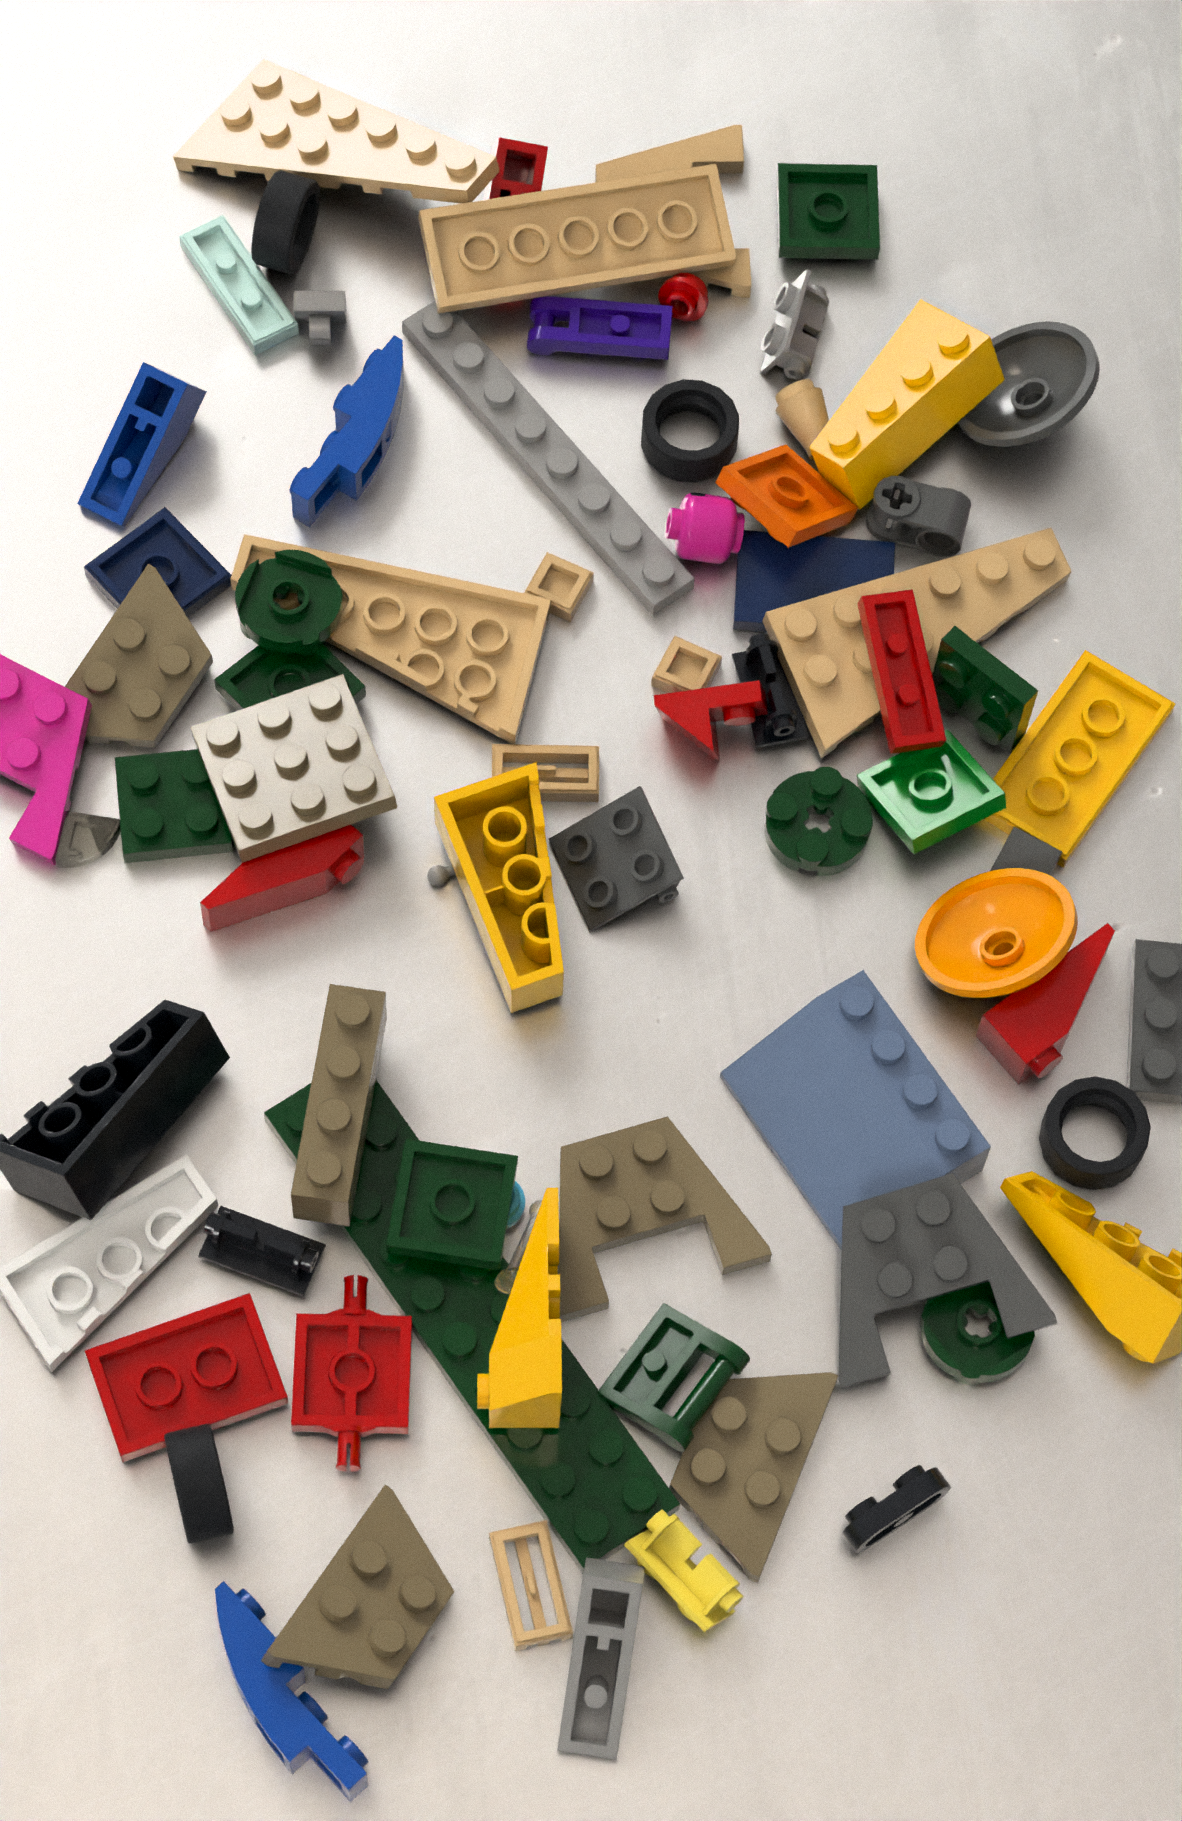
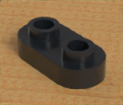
M921 1465L913 1467L893 1483L895 1492L880 1502H877L873 1496L869 1497L846 1514L845 1518L849 1525L843 1530L842 1534L856 1553H861L871 1548L929 1509L949 1492L951 1486L937 1467L927 1471Z

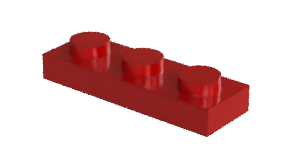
M913 589L862 596L857 605L890 754L942 747L946 742V735Z

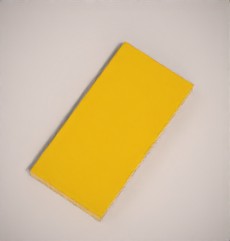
M1085 650L993 778L997 785L1005 792L1006 808L984 820L1010 835L1013 827H1016L1062 851L1063 854L1057 865L1064 868L1168 720L1176 704Z

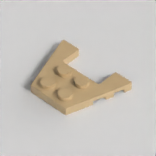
M732 125L596 164L595 182L716 164L718 173H743L742 125ZM734 248L737 258L734 266L690 273L699 277L706 287H708L709 283L732 289L731 295L750 298L751 270L749 248Z

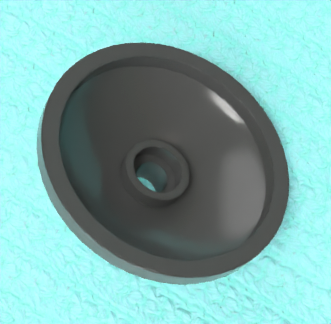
M1059 322L1029 323L994 337L991 341L1005 380L957 423L962 431L971 439L985 445L998 447L1033 443L1059 431L1079 414L1096 388L1100 364L1097 352L1090 339L1079 329Z

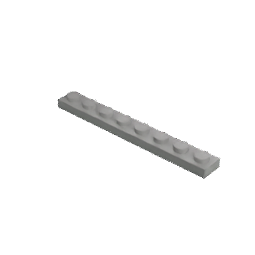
M434 301L402 321V333L652 616L694 589L695 578L457 311L438 314L436 302Z

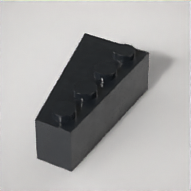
M163 1000L109 1045L112 1054L103 1062H98L88 1067L84 1065L68 1078L72 1087L48 1107L42 1101L32 1107L23 1115L28 1123L7 1139L1 1133L0 1170L13 1190L92 1220L229 1060L230 1057L204 1012Z

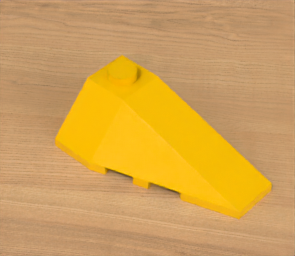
M546 1188L489 1353V1374H477V1409H489V1428H559L562 1400L560 1274H558V1188Z

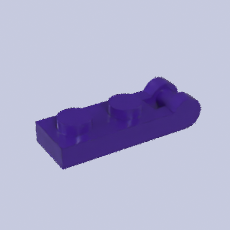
M554 296L538 297L531 301L529 316L534 322V327L528 331L527 349L536 355H550L556 351L668 360L672 306ZM558 321L569 322V328L554 327V324Z

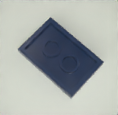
M744 530L742 544L737 555L733 630L767 632L762 622L767 611L894 574L895 542L817 536L788 548L782 542L775 540L768 532Z

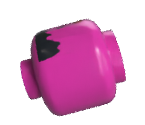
M692 492L682 499L679 509L672 507L669 509L665 537L666 539L674 540L675 551L679 558L683 560L716 565L722 564L727 561L730 554L739 553L744 533V513L737 512L735 503L728 497Z

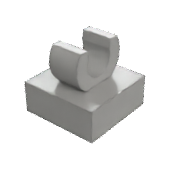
M294 291L295 320L297 323H309L311 346H331V323H346L345 291Z

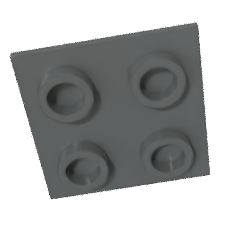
M641 786L549 838L550 844L590 931L599 928L653 896H657L658 901L664 903L673 900L679 894L676 887L684 877Z

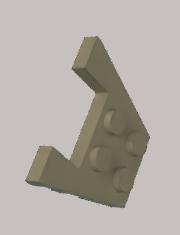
M668 1116L561 1147L558 1274H560L561 1323L609 1309V1299L594 1257V1253L702 1222L705 1225L722 1275L770 1262L772 1253L769 1245Z

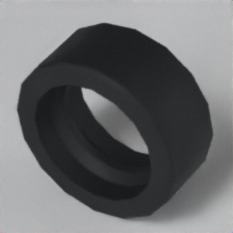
M282 170L273 174L262 195L253 228L251 255L256 265L288 274H293L299 269L309 249L318 216L320 187L316 180Z
M683 379L666 384L651 395L643 410L642 450L647 461L660 474L676 481L699 482L715 477L724 466L730 464L736 452L739 414L733 400L724 391L705 381ZM683 411L698 412L710 417L720 427V437L710 447L700 450H682L670 445L660 435V424L672 414Z
M1094 1076L1076 1079L1058 1090L1047 1106L1042 1119L1039 1141L1043 1158L1057 1176L1073 1186L1097 1190L1114 1187L1132 1175L1148 1147L1151 1126L1145 1106L1132 1090L1116 1080ZM1086 1105L1107 1109L1118 1116L1126 1127L1127 1141L1125 1148L1119 1156L1112 1160L1098 1162L1084 1159L1073 1152L1063 1139L1062 1126L1067 1114L1076 1107Z
M207 1423L166 1433L164 1439L187 1542L192 1544L232 1534L234 1532L233 1521L211 1425Z

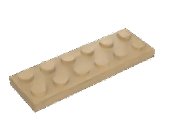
M716 164L420 210L418 215L438 314L674 276L678 273H693L734 266L737 260Z

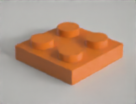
M786 444L724 466L715 482L731 496V499L738 507L749 512L767 528L768 533L775 540L782 542L788 548L850 524L858 510L854 503Z

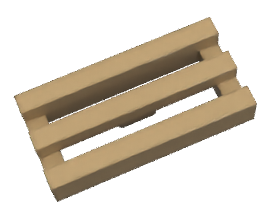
M492 744V777L520 768L503 767V762L588 764V768H556L554 765H537L541 801L599 802V746Z
M547 1520L490 1532L489 1540L514 1650L527 1649V1646L538 1644V1646L550 1644L551 1640L560 1638L561 1641L572 1639L573 1630ZM537 1536L557 1621L556 1625L546 1626L527 1538ZM513 1541L534 1630L525 1632L504 1543Z

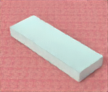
M224 215L179 236L181 248L254 355L299 334L297 321L259 266L254 263L252 256Z

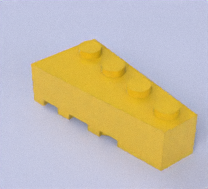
M920 299L809 447L819 473L861 510L873 499L874 490L882 479L900 475L1005 380L990 336Z
M537 762L435 796V825L510 1012L514 1013L562 996L564 969L553 897L552 875L546 843Z

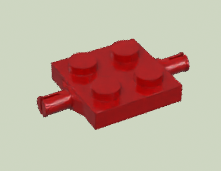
M354 1275L344 1277L343 1309L327 1314L296 1313L291 1416L292 1432H325L338 1437L336 1469L347 1472L348 1449H351L350 1472L361 1469V1437H367L372 1434H408L412 1316L381 1315L366 1309L368 1278L358 1275L356 1297H354Z

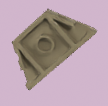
M148 564L65 685L66 688L88 698L92 704L85 736L88 743L111 744L116 741H122L130 746L156 748L212 665L213 658L156 568Z
M832 1372L729 1379L692 1430L694 1439L682 1453L670 1482L669 1489L679 1503L687 1511L693 1512L697 1516L708 1535L718 1545L721 1543L743 1567L742 1572L753 1582H759L839 1375Z
M384 1485L269 1647L261 1662L275 1668H279L283 1662L315 1668L316 1676L337 1680L349 1677L363 1685L384 1689L390 1688L455 1592L390 1487Z

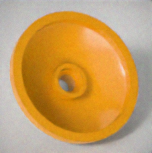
M1006 868L985 872L952 887L940 896L927 910L916 933V957L925 976L931 983L945 992L969 998H991L1008 995L1039 981L1064 958L1077 932L1078 917L1076 907L1068 890L1058 880L1046 873L1024 868Z

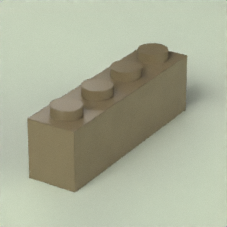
M334 984L329 985L291 1190L293 1218L350 1226L387 1020L386 992Z

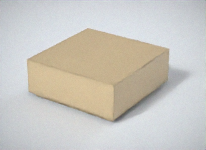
M547 552L524 593L551 599L550 614L571 622L593 583L594 572Z
M674 635L652 676L651 686L666 693L708 688L721 666L722 656Z

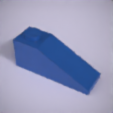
M143 362L77 504L125 527L184 441L207 391L160 368Z

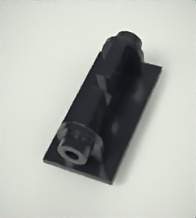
M766 633L752 636L749 639L750 646L746 651L733 653L731 657L738 682L760 680L766 693L768 714L755 716L756 721L750 724L756 747L760 748L808 739L809 735L803 714L777 656V643L770 640L769 635Z
M220 1206L217 1213L211 1212L207 1218L203 1231L204 1234H207V1237L198 1257L304 1297L326 1244Z

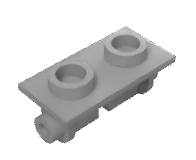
M808 269L792 284L786 282L775 298L773 309L778 312L776 320L767 331L761 345V350L766 353L760 371L764 375L775 365H778L784 369V374L787 377L801 379L811 369L818 340L802 332V330L815 336L821 332L829 306V299L823 287L818 285L807 286L811 271Z

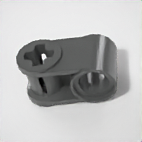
M889 476L882 479L874 490L873 504L866 515V525L869 531L882 541L895 542L917 548L935 556H953L961 550L971 509V501L965 494L955 489L939 488L909 480L903 476ZM899 489V497L898 499H894L893 496L895 490ZM888 518L893 520L890 528H886Z

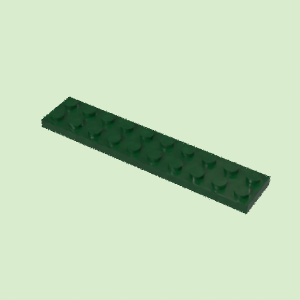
M376 1080L350 1226H338L401 1316H412L413 1333L544 1520H547V1524L583 1574L586 1558L606 1560L624 1548V1544L628 1540L648 1530L646 1524L657 1512L663 1509L670 1517L679 1511L680 1503L608 1402L598 1395V1388L562 1338V1400L559 1428H489V1409H477V1374H489V1353L516 1274L503 1256L500 1270L386 1253V1242L405 1139L420 1140ZM311 1083L264 1112L265 1122L295 1164L298 1158Z

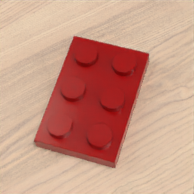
M250 1293L84 1350L122 1463L165 1448L164 1435L166 1433L207 1423L211 1425L213 1431L289 1404L288 1396Z

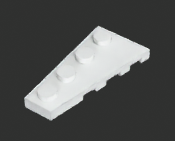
M187 1154L108 1201L92 1220L84 1217L80 1218L0 1267V1293L51 1372L218 1207L216 1196Z

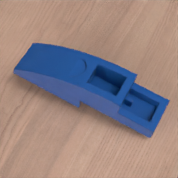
M394 335L382 350L379 348L375 349L366 360L363 373L353 385L347 384L340 390L333 404L336 430L331 432L325 439L320 450V456L311 467H303L291 483L289 492L292 500L293 518L309 528L339 491L357 501L374 478L387 454L397 427L403 397V340Z
M223 1581L215 1588L219 1626L231 1672L255 1725L270 1748L291 1774L295 1773L311 1758L342 1794L352 1802L368 1787L367 1773L363 1769L369 1763L367 1758L346 1735L339 1741L332 1736L322 1725L328 1719L326 1713L307 1692L304 1691L298 1697L294 1694L306 1682L303 1666L283 1662L279 1668H275L261 1662V1659L276 1639L260 1621L266 1616V1613L244 1588L235 1594Z

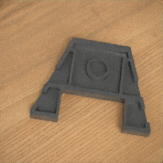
M953 1173L843 1206L839 1383L842 1389L891 1374L875 1322V1316L989 1282L1007 1339L1057 1324L1055 1314Z

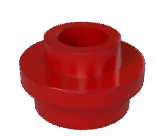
M678 273L667 279L662 284L658 293L660 305L672 306V317L683 321L700 319L704 315L709 303L708 290L705 283L699 277L690 273Z

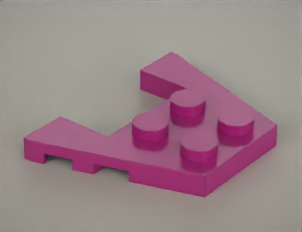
M0 654V775L36 792L9 839L14 845L55 866L62 846L59 843L64 820L67 821L71 805L69 797L75 770H78L92 704L88 698Z

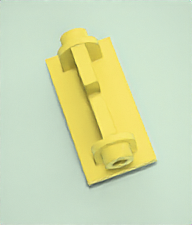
M663 1509L660 1510L647 1522L646 1527L648 1530L633 1537L624 1544L637 1559L638 1565L645 1568L644 1573L655 1579L677 1602L681 1613L687 1619L696 1623L703 1632L733 1615L735 1612L733 1608L744 1597L737 1590L740 1583L729 1574L711 1553L705 1556L697 1566L692 1562L690 1558L702 1546V1543L679 1520L676 1514L669 1517Z

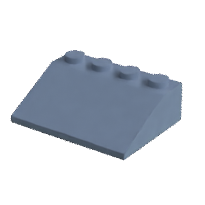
M864 970L816 997L720 1073V1078L841 1251L843 1206L951 1173L954 1174L961 1184L983 1171L991 1149L990 1144Z

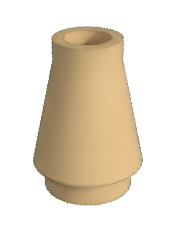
M803 379L786 386L776 394L775 400L778 404L776 413L806 450L809 459L814 460L809 447L829 422L822 389L815 387L812 380Z

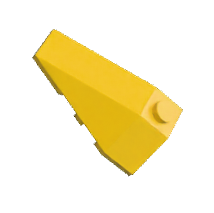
M1033 1171L1004 1178L1000 1189L1106 1330L1123 1342V1348L1127 1353L1138 1360L1152 1364L1181 1353V1252L1172 1248L1170 1254L1166 1257L1140 1242L1141 1230L1126 1222L1122 1226L1111 1221H1101L1095 1218L1096 1210L1090 1202Z

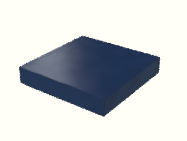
M166 507L84 566L85 576L117 609L148 564L156 568L188 618L231 586V574Z

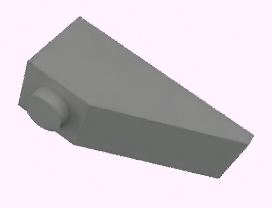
M586 1558L557 1751L617 1760L645 1569L643 1566Z

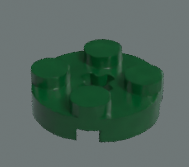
M300 550L275 552V558L267 559L260 564L259 559L244 570L238 580L235 591L236 610L241 632L256 644L275 652H296L301 655L313 654L320 648L322 642L335 631L342 616V591L340 584L338 585L337 580L332 575V569L321 558ZM289 593L297 594L300 606L295 609H282L281 605L275 602L277 598L286 599Z
M820 767L815 771L795 774L779 784L767 801L764 825L766 843L772 854L787 868L799 872V867L807 871H817L816 876L838 874L853 866L864 853L873 826L870 804L863 792L853 782L843 778L840 772L834 768ZM819 814L829 818L827 824L829 830L824 833L818 827L809 830L805 826L809 821V815Z
M989 1282L927 1300L919 1320L922 1342L930 1358L940 1369L954 1376L959 1383L974 1386L980 1382H993L1012 1374L1025 1361L1035 1337V1331L1007 1339ZM973 1313L978 1319L987 1315L992 1321L987 1329L989 1336L981 1338L977 1334H969L965 1329L968 1325L966 1315Z

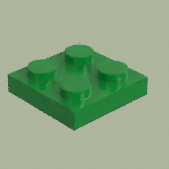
M948 729L945 730L946 742L942 747L901 752L856 775L858 788L863 792L868 802L913 854L1006 808L1005 792Z

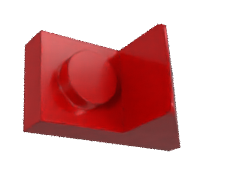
M760 680L653 695L654 706L662 719L716 761H720L716 721H724V724L727 726H742L755 722V716L768 714L766 693Z

